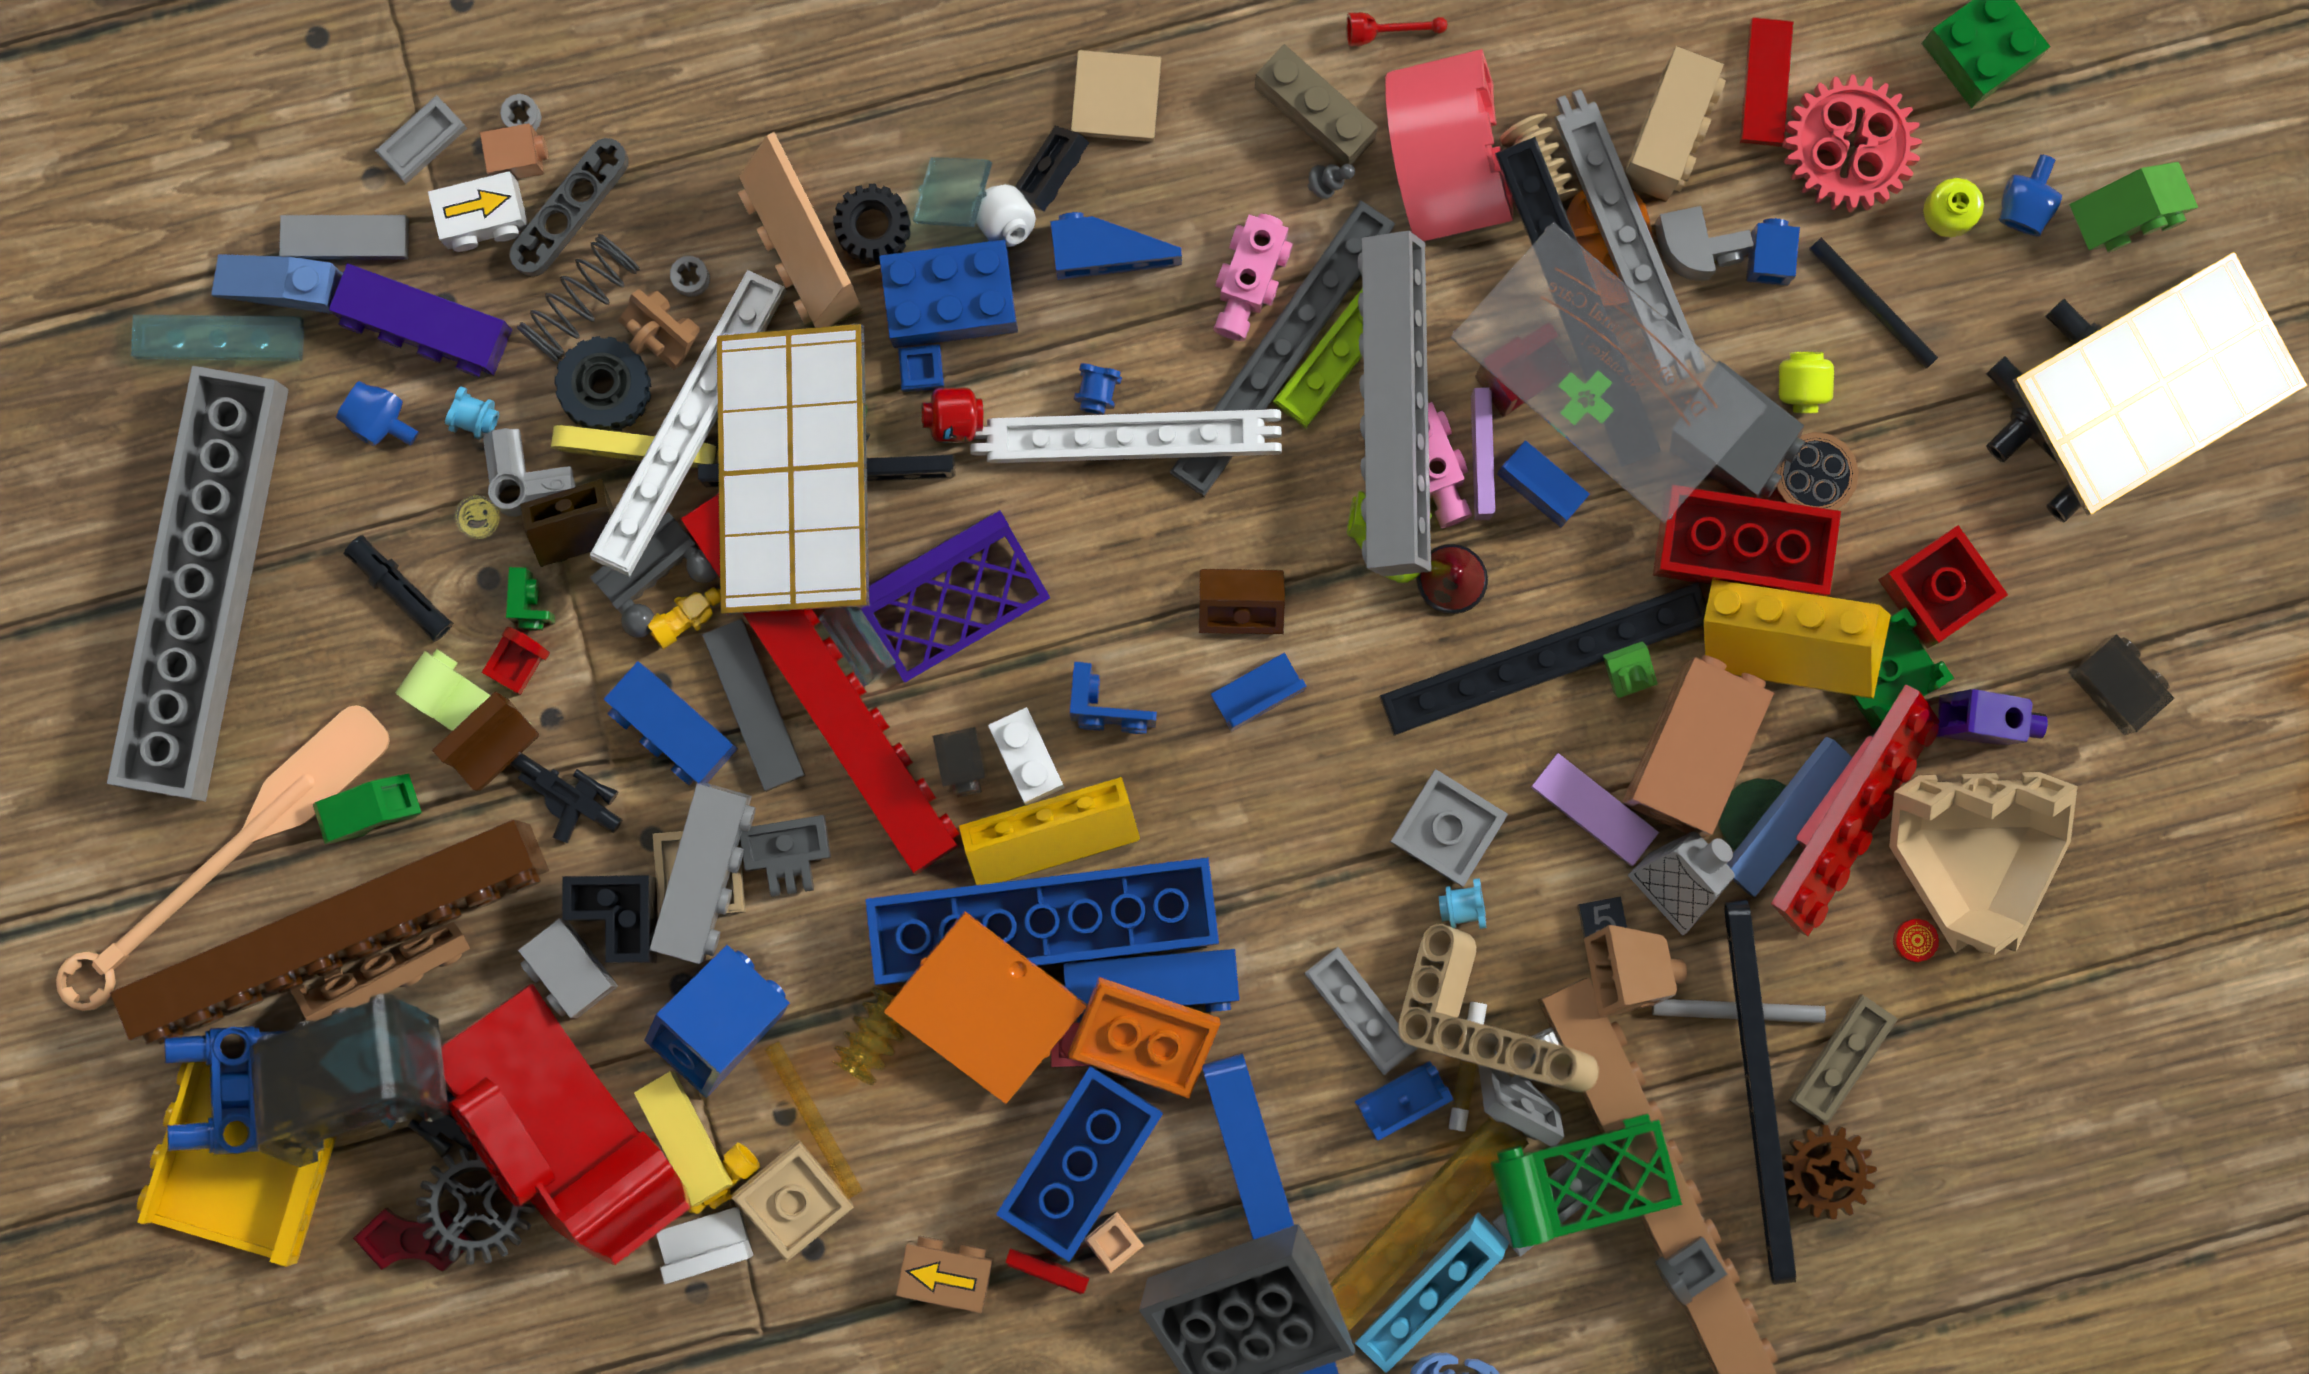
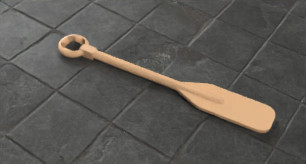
M357 705L349 706L342 710L265 780L242 830L119 941L112 943L101 954L87 951L76 953L66 959L59 968L56 977L57 992L62 1001L72 1009L80 1011L95 1010L105 1004L111 997L110 992L114 991L115 988L114 969L129 957V953L255 841L309 822L315 816L313 808L315 802L342 792L378 760L388 749L390 739L386 728L372 712L365 707ZM88 959L93 961L92 966L100 975H105L106 983L104 989L98 988L94 994L90 995V1003L78 1002L80 995L74 991L72 986L67 987L66 978L68 974L73 975L77 969L82 967L81 960Z

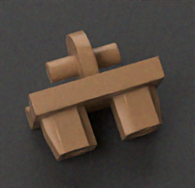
M640 289L636 290L631 294L630 302L618 320L634 336L629 348L635 354H640L648 348L675 370L682 365L700 332V328L689 318H682L678 322L668 314L670 309L669 301L660 292L655 291L646 295Z

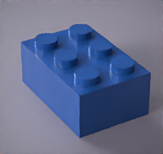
M1005 239L879 256L889 337L893 348L1018 332Z

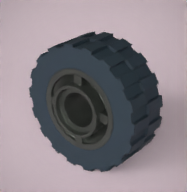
M592 337L591 340L578 342L577 346L573 349L569 348L565 353L564 359L559 361L557 366L558 373L554 381L557 387L555 392L563 410L576 425L580 424L582 428L620 432L629 425L631 427L635 424V420L646 411L645 406L647 402H650L651 398L649 391L651 379L641 356L635 354L626 342L623 341L621 343L613 337ZM609 377L613 379V387L608 392L599 394L593 391V385L599 378Z

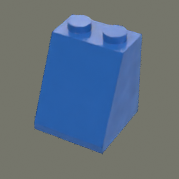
M728 945L656 1014L644 1039L652 1049L705 1098L718 1087L775 1025L790 1004L785 999V992L777 983L772 980L766 981L754 970V964L747 955L741 951L735 952Z

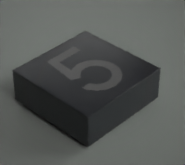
M1621 896L1577 905L1584 938L1609 925L1627 928Z

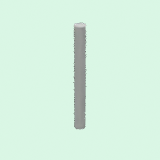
M1666 999L1652 1006V1015L1737 1019L1735 1002ZM1762 1003L1764 1021L1825 1022V1006Z

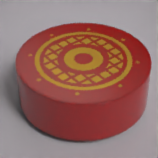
M1911 919L1897 927L1893 935V945L1901 958L1910 962H1922L1931 958L1937 951L1939 936L1934 926L1922 919Z

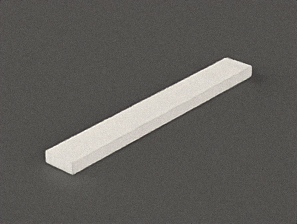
M747 270L590 553L592 560L628 577L631 576L718 417L717 336L765 332L786 294L784 286Z

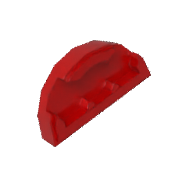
M1010 1248L1005 1261L1007 1266L1080 1295L1085 1293L1090 1279L1086 1275L1059 1263L1017 1249Z

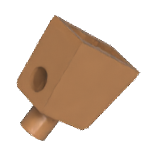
M1609 925L1584 938L1599 1017H1607L1654 1006L1675 996L1677 992L1676 984H1682L1687 978L1686 963L1682 959L1670 958L1667 940L1662 935Z

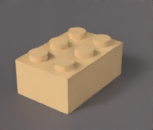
M1675 47L1663 70L1625 170L1632 189L1664 201H1668L1674 190L1681 192L1685 181L1687 182L1696 161V157L1691 156L1690 152L1696 153L1699 144L1704 140L1711 119L1704 115L1710 116L1714 105L1717 104L1726 80L1719 78L1724 64L1680 47Z

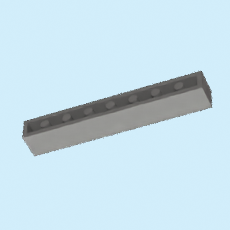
M1408 230L1363 237L1362 252L1358 255V268L1363 281V293H1360L1358 299L1359 311L1363 317V334L1359 337V349L1364 358V374L1361 375L1359 382L1360 392L1364 398V415L1360 420V430L1365 440V457L1361 460V473L1366 484V498L1362 500L1361 504L1362 517L1366 523V540L1362 544V556L1367 569L1383 577L1431 572L1425 242Z

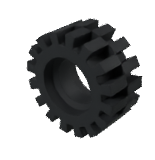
M869 183V188L863 189L862 185L855 187L856 192L850 194L848 191L843 195L844 201L842 204L838 202L835 208L837 214L833 216V224L837 239L842 249L847 251L849 257L854 260L858 258L863 264L869 265V261H875L876 265H880L879 256L895 254L898 251L903 252L906 248L905 241L906 239L909 240L911 235V222L907 208L897 193L893 194L890 188L884 185L881 189L877 188L876 184ZM867 210H879L888 218L887 231L877 239H866L857 232V220Z

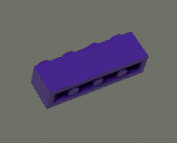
M348 263L329 307V311L340 319L338 325L359 334L363 333L364 328L379 333L378 340L396 348H402L403 343L418 347L416 354L434 362L440 363L442 357L456 361V369L475 377H480L482 371L495 375L512 332V328L504 320Z

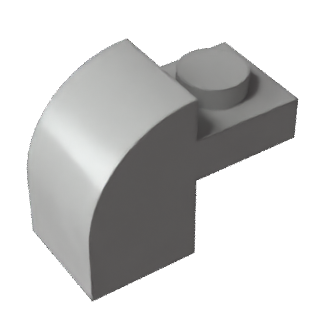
M1701 206L1660 214L1654 223L1660 252L1666 264L1680 276L1691 280H1710L1716 272L1714 262L1718 261L1719 267L1738 264L1744 261L1743 256H1746L1754 246L1750 230L1709 238Z

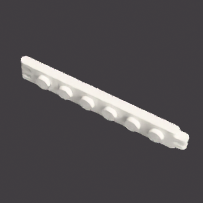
M1281 410L991 418L987 420V427H983L982 431H976L974 439H987V443L971 444L970 454L977 456L987 455V462L1277 455L1282 453V444L1276 442L1265 443V438L1281 437V427L1264 426V422L1280 421Z

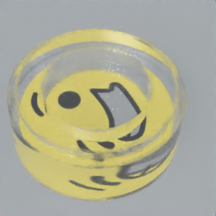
M480 495L466 497L456 508V525L468 537L474 539L486 538L493 534L499 525V511L486 497Z

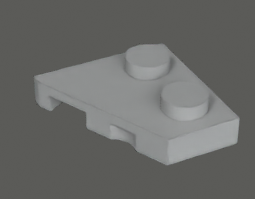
M1478 1065L1485 1113L1494 1120L1505 1122L1522 1131L1527 1137L1534 1140L1538 1139L1549 1146L1557 1145L1564 1138L1560 1108L1545 1094L1539 1092L1527 1078L1517 1075L1511 1077L1506 1072Z

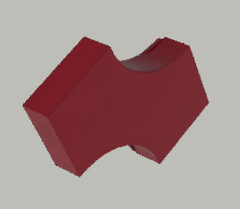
M389 1208L381 1211L353 1238L381 1270L398 1260L409 1258L429 1262L442 1272L446 1271L454 1263L449 1259L452 1245L448 1244L440 1253L434 1250L435 1244L442 1238L439 1234L429 1240L424 1238L423 1233L433 1226L432 1222L419 1224L418 1221L407 1220L396 1215ZM450 1210L440 1213L442 1223L446 1229L451 1225L455 1217ZM467 1229L463 1230L457 1237L466 1241H477ZM461 1250V1253H460V1255H459V1258H460L466 1251Z

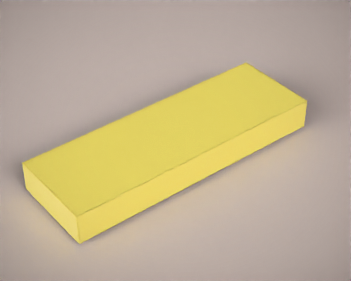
M669 1071L634 1092L671 1166L685 1185L692 1206H698L733 1185L675 1072Z

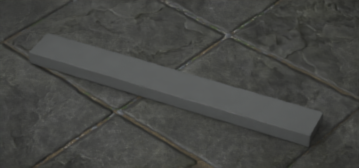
M1360 200L1213 411L1266 410L1360 277L1358 255L1362 252V238L1389 234L1395 226L1393 221ZM1233 456L1179 458L1171 469L1170 474L1205 498Z

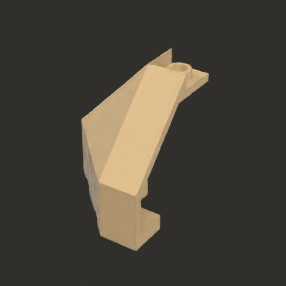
M2022 772L2021 780L1999 781L1996 773L1961 774V782H1938L1936 775H1918L1894 791L1889 847L1955 954L1968 944L1981 952L1993 955L2003 948L2017 951L2071 842L2077 794L2076 785L2041 772Z

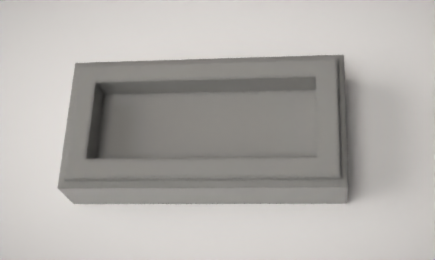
M436 95L378 147L375 152L407 184L468 128Z

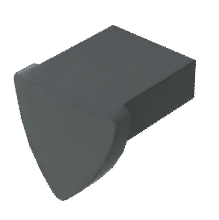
M1701 1236L1667 1259L1662 1256L1655 1261L1656 1268L1665 1285L1684 1307L1692 1302L1694 1296L1728 1275L1705 1239Z

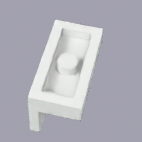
M738 1207L675 1225L657 1233V1239L665 1263L664 1266L660 1267L665 1284L754 1256L742 1214Z

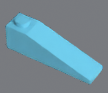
M1478 1212L1449 1240L1356 1340L1355 1344L1387 1373L1502 1260L1510 1242Z

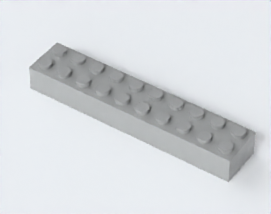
M192 366L107 784L206 802L289 391L288 388L276 380Z

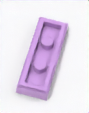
M1474 388L1471 394L1475 520H1490L1495 513L1492 392L1489 388Z
M1559 753L1555 755L1531 786L1533 790L1630 866L1636 863L1659 833Z

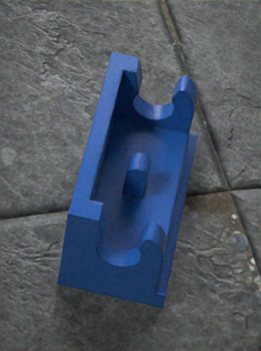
M1428 1061L1357 1099L1355 1103L1374 1139L1378 1141L1454 1099L1448 1088L1443 1084L1435 1065Z

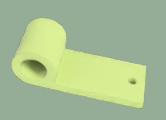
M438 649L432 655L424 651L395 692L406 702L434 718L451 731L491 696L456 672L454 668L458 662Z

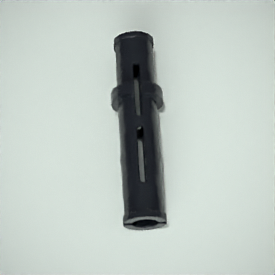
M364 535L358 536L346 547L343 554L369 577L368 583L374 589L380 588L405 614L425 631L433 642L441 639L451 629L454 623L398 570L399 565L393 559L387 560L372 546Z

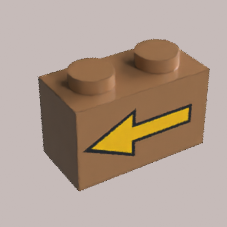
M918 1236L917 1243L909 1241L906 1244L896 1296L982 1313L994 1258L985 1256L986 1249L961 1244L959 1251L942 1248L943 1240L927 1236Z

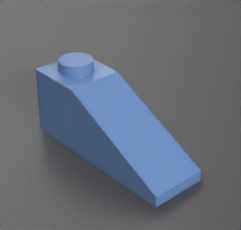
M218 254L211 295L218 298L333 314L329 311V307L343 273L330 262L283 256Z

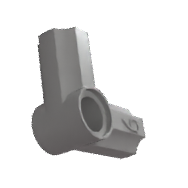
M504 428L491 430L483 434L489 477L488 495L491 502L502 514L512 517L522 515L521 503L575 487L570 466L526 473L521 432L519 429ZM510 485L520 487V496L515 502L510 504L501 502L500 494L504 488Z

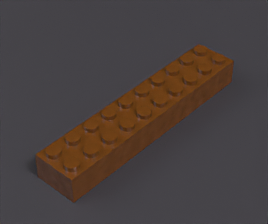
M513 819L110 992L129 1041L145 1040L146 1045L156 1042L162 1045L165 1038L184 1036L182 1029L185 1027L189 1028L199 1025V1028L222 1020L224 1018L222 1011L238 1008L241 1011L260 1004L264 1001L262 994L266 992L278 991L280 994L295 989L304 984L301 977L317 973L318 976H324L343 967L341 962L343 959L354 957L363 959L383 950L381 943L387 940L393 941L397 939L398 942H403L423 933L420 927L422 925L436 922L437 925L451 922L462 916L460 909L476 905L477 908H482L502 899L499 892L506 889L516 888L517 891H522L540 883L539 875L548 872L549 869L531 825Z

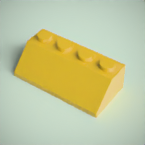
M1712 579L1704 616L1705 655L1722 661L1727 665L1725 671L1741 677L1742 673H1747L1763 681L1874 699L1891 615L1879 604Z

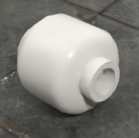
M1011 185L992 186L986 189L979 197L974 208L976 224L989 241L1005 239L1007 247L1023 242L1030 235L1035 225L1036 217L1033 208L1023 194Z

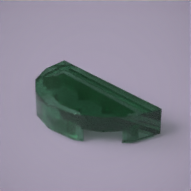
M1756 778L1742 782L1732 789L1718 821V826L1722 839L1730 846L1733 853L1785 789L1786 785L1775 779Z

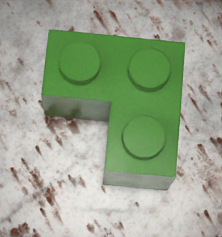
M2179 162L2140 168L2069 204L2088 249L2093 250L2105 247L2107 253L2132 243L2129 236L2141 230L2143 235H2147L2159 229L2166 231L2187 221L2184 214L2198 208Z

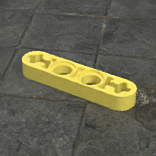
M556 425L553 428L551 448L569 453L642 461L655 436ZM703 443L691 468H698L700 464H714L716 446Z

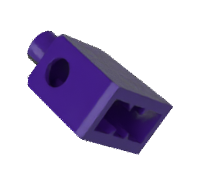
M1970 689L1940 695L1938 719L1940 722L1936 737L1995 745L2025 743L2029 737L2042 739L2047 731L2048 720L2046 714L2032 712L2031 699Z

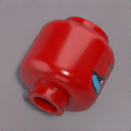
M936 388L931 395L930 403H922V428H930L931 435L936 442L968 443L974 439L976 431L983 430L982 398H976L970 388Z

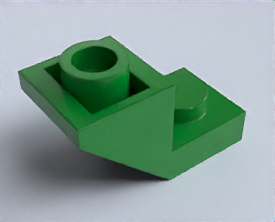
M409 773L369 781L313 804L325 844L363 837L376 826L413 819L422 813Z

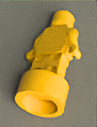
M712 587L704 593V597L701 593L693 592L686 597H677L674 599L677 606L666 614L660 615L657 613L654 615L647 626L651 630L650 634L662 650L676 642V637L691 626L696 631L701 629V625L707 622L713 615L710 605L715 606L721 602L720 589Z
M737 1142L724 1155L725 1160L722 1164L733 1185L698 1206H692L690 1203L688 1211L691 1214H699L706 1206L716 1209L721 1204L727 1202V1200H732L730 1189L741 1179L747 1180L760 1168L758 1159L746 1146Z

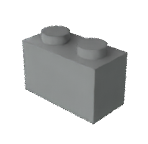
M559 918L518 950L525 959L520 963L522 968L535 983L541 980L551 992L546 998L561 1017L568 1014L570 1018H579L618 987L567 920Z

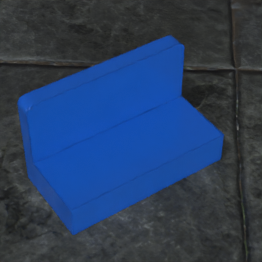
M1526 440L1509 460L1501 466L1497 473L1500 478L1560 528L1564 526L1590 495L1589 492Z
M1284 652L1211 693V697L1230 731L1233 732L1302 693L1307 686L1303 679L1300 680Z

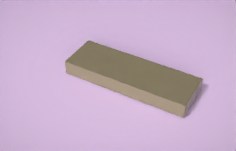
M1863 994L1859 995L1789 1101L1820 1123L1828 1125L1898 1018Z

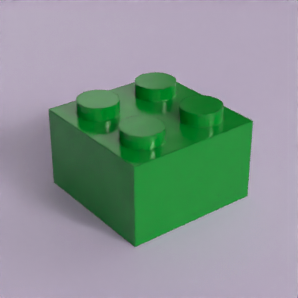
M1972 0L1934 27L1921 43L1971 109L2036 63L2051 47L2015 0Z

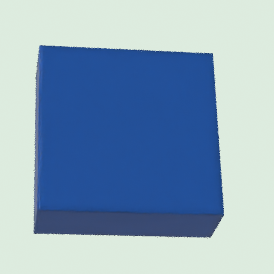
M940 344L898 348L903 392L944 388Z

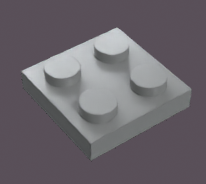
M1435 769L1390 843L1459 886L1464 887L1508 814Z

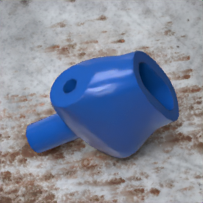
M2041 154L2031 178L2022 175H2012L2002 195V211L1999 218L2001 223L2028 235L2040 236L2045 226L2054 217L2062 200V194L2046 184L2056 161L2054 158Z
M361 381L354 385L336 415V419L345 424L355 436L372 446L377 445L387 433L411 446L419 434V431L397 419L403 405V401L398 396L386 389L369 386Z

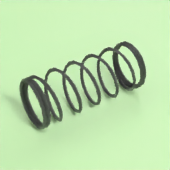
M598 234V237H595L596 242L590 243L591 249L613 277L583 259L575 260L581 274L599 295L570 277H560L564 288L584 312L555 294H545L549 305L570 330L537 310L530 311L534 322L555 347L547 343L525 323L520 322V325H517V329L555 362H559V359L565 356L564 350L540 323L535 314L573 338L580 339L577 330L555 306L550 297L561 302L585 319L595 322L594 316L573 293L565 280L581 288L600 302L610 305L609 299L587 275L580 263L590 267L617 286L625 288L624 282L606 263L595 246L605 250L632 274H637V271H640L639 266L626 253L602 234Z

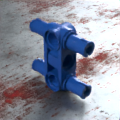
M254 1026L210 1028L202 1036L164 1039L165 1063L206 1061V1066H210L212 1118H208L206 1123L168 1125V1151L209 1149V1153L218 1155L259 1152V1149H263L264 1145L303 1142L302 1116L263 1119L262 1114L259 1115L257 1063L260 1062V1058L300 1055L299 1030L259 1032V1028ZM227 1035H237L244 1041V1052L237 1059H228L221 1052V1041ZM233 1121L242 1122L248 1130L247 1139L239 1146L227 1144L223 1136L225 1127Z

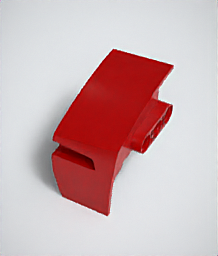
M529 984L426 1055L455 1097L448 1104L451 1114L504 1195L517 1207H520L530 1199L554 1230L592 1256L609 1264L616 1265L690 1208L686 1187L661 1149L644 1131L640 1133L564 1031L534 984Z

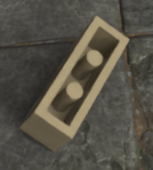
M1285 44L1257 72L1255 89L1342 166L1344 164L1352 165L1375 140L1378 126Z

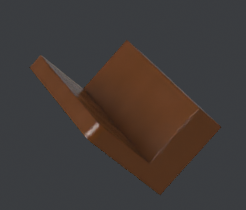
M1200 570L1199 633L1284 634L1285 588L1283 570Z
M494 692L432 751L443 763L453 767L473 790L479 792L539 737V733L508 698Z

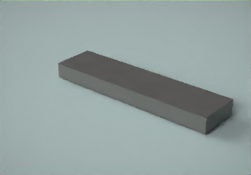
M741 618L702 634L764 791H770L806 776L744 620Z

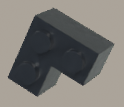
M650 875L562 876V920L606 921L605 963H657V952L650 950L657 925L656 877Z

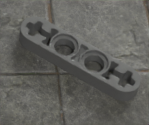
M612 138L597 140L515 240L510 249V259L521 274L528 277L542 275L626 172L629 158L627 152L618 141ZM615 150L614 156L618 162L615 166L606 164L601 169L599 174L605 180L600 184L595 176L586 170L592 167L596 173L603 164L599 157L602 152L611 154ZM580 181H588L594 187L592 197L584 202L574 200L571 195L573 186ZM561 213L568 220L566 229L557 235L548 233L545 228L546 220L552 214ZM539 231L546 241L553 245L548 249L542 243L536 251L540 258L536 264L529 261L523 265L525 259L521 253L525 249L529 251L535 250L540 241L534 235Z

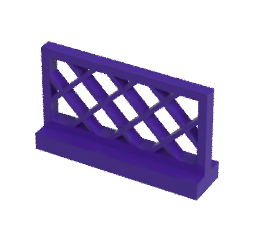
M998 510L867 586L866 605H859L905 683L1051 597L1010 529L1001 510ZM1003 537L1007 539L1014 551L1009 569L985 563L989 546ZM983 549L981 561L969 558ZM1017 558L1026 573L1014 570ZM962 561L979 566L973 590L949 584L953 566ZM984 567L1008 573L1002 598L978 592ZM947 570L944 582L932 580V578ZM1016 575L1030 579L1039 595L1025 603L1008 600L1007 595L1012 576ZM924 583L942 587L936 611L912 605L917 587ZM947 588L971 595L965 619L941 613ZM910 592L907 604L895 601ZM976 596L1000 602L996 620L987 625L970 620ZM888 604L906 608L900 633L882 628L874 612ZM1005 604L1016 606L1015 609L1002 616ZM910 610L935 616L929 640L904 634ZM939 618L964 624L958 642L951 646L933 642ZM968 625L980 628L966 637ZM887 635L898 637L895 649ZM903 639L927 645L923 662L908 671L898 656ZM932 646L944 649L929 658Z

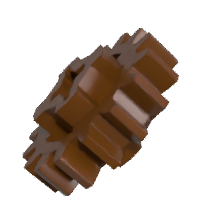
M1823 1124L1819 1126L1817 1136L1811 1129H1804L1803 1136L1805 1141L1803 1143L1795 1139H1791L1789 1142L1795 1150L1794 1154H1782V1160L1790 1164L1789 1170L1783 1171L1784 1178L1790 1179L1792 1183L1786 1187V1194H1798L1799 1197L1796 1200L1795 1206L1803 1209L1810 1204V1215L1817 1218L1821 1215L1823 1209H1825L1828 1219L1831 1220L1837 1219L1839 1208L1846 1215L1854 1214L1851 1203L1855 1201L1865 1205L1867 1200L1861 1192L1863 1189L1875 1188L1872 1182L1866 1180L1867 1174L1877 1171V1167L1866 1165L1865 1159L1872 1154L1871 1149L1859 1150L1857 1148L1862 1139L1859 1135H1853L1845 1139L1846 1128L1838 1126L1833 1135H1831L1829 1126ZM1827 1143L1826 1146L1824 1145L1822 1153L1812 1158L1805 1156L1813 1147ZM1847 1152L1853 1159L1855 1172L1849 1169L1845 1161ZM1812 1165L1820 1167L1822 1165H1830L1833 1170H1836V1173L1844 1175V1179L1837 1177L1826 1179V1176L1819 1173L1820 1171L1813 1169ZM1801 1171L1806 1173L1812 1184L1809 1192L1803 1185ZM1844 1186L1850 1187V1190L1845 1195L1836 1200L1829 1201L1833 1198L1835 1191Z

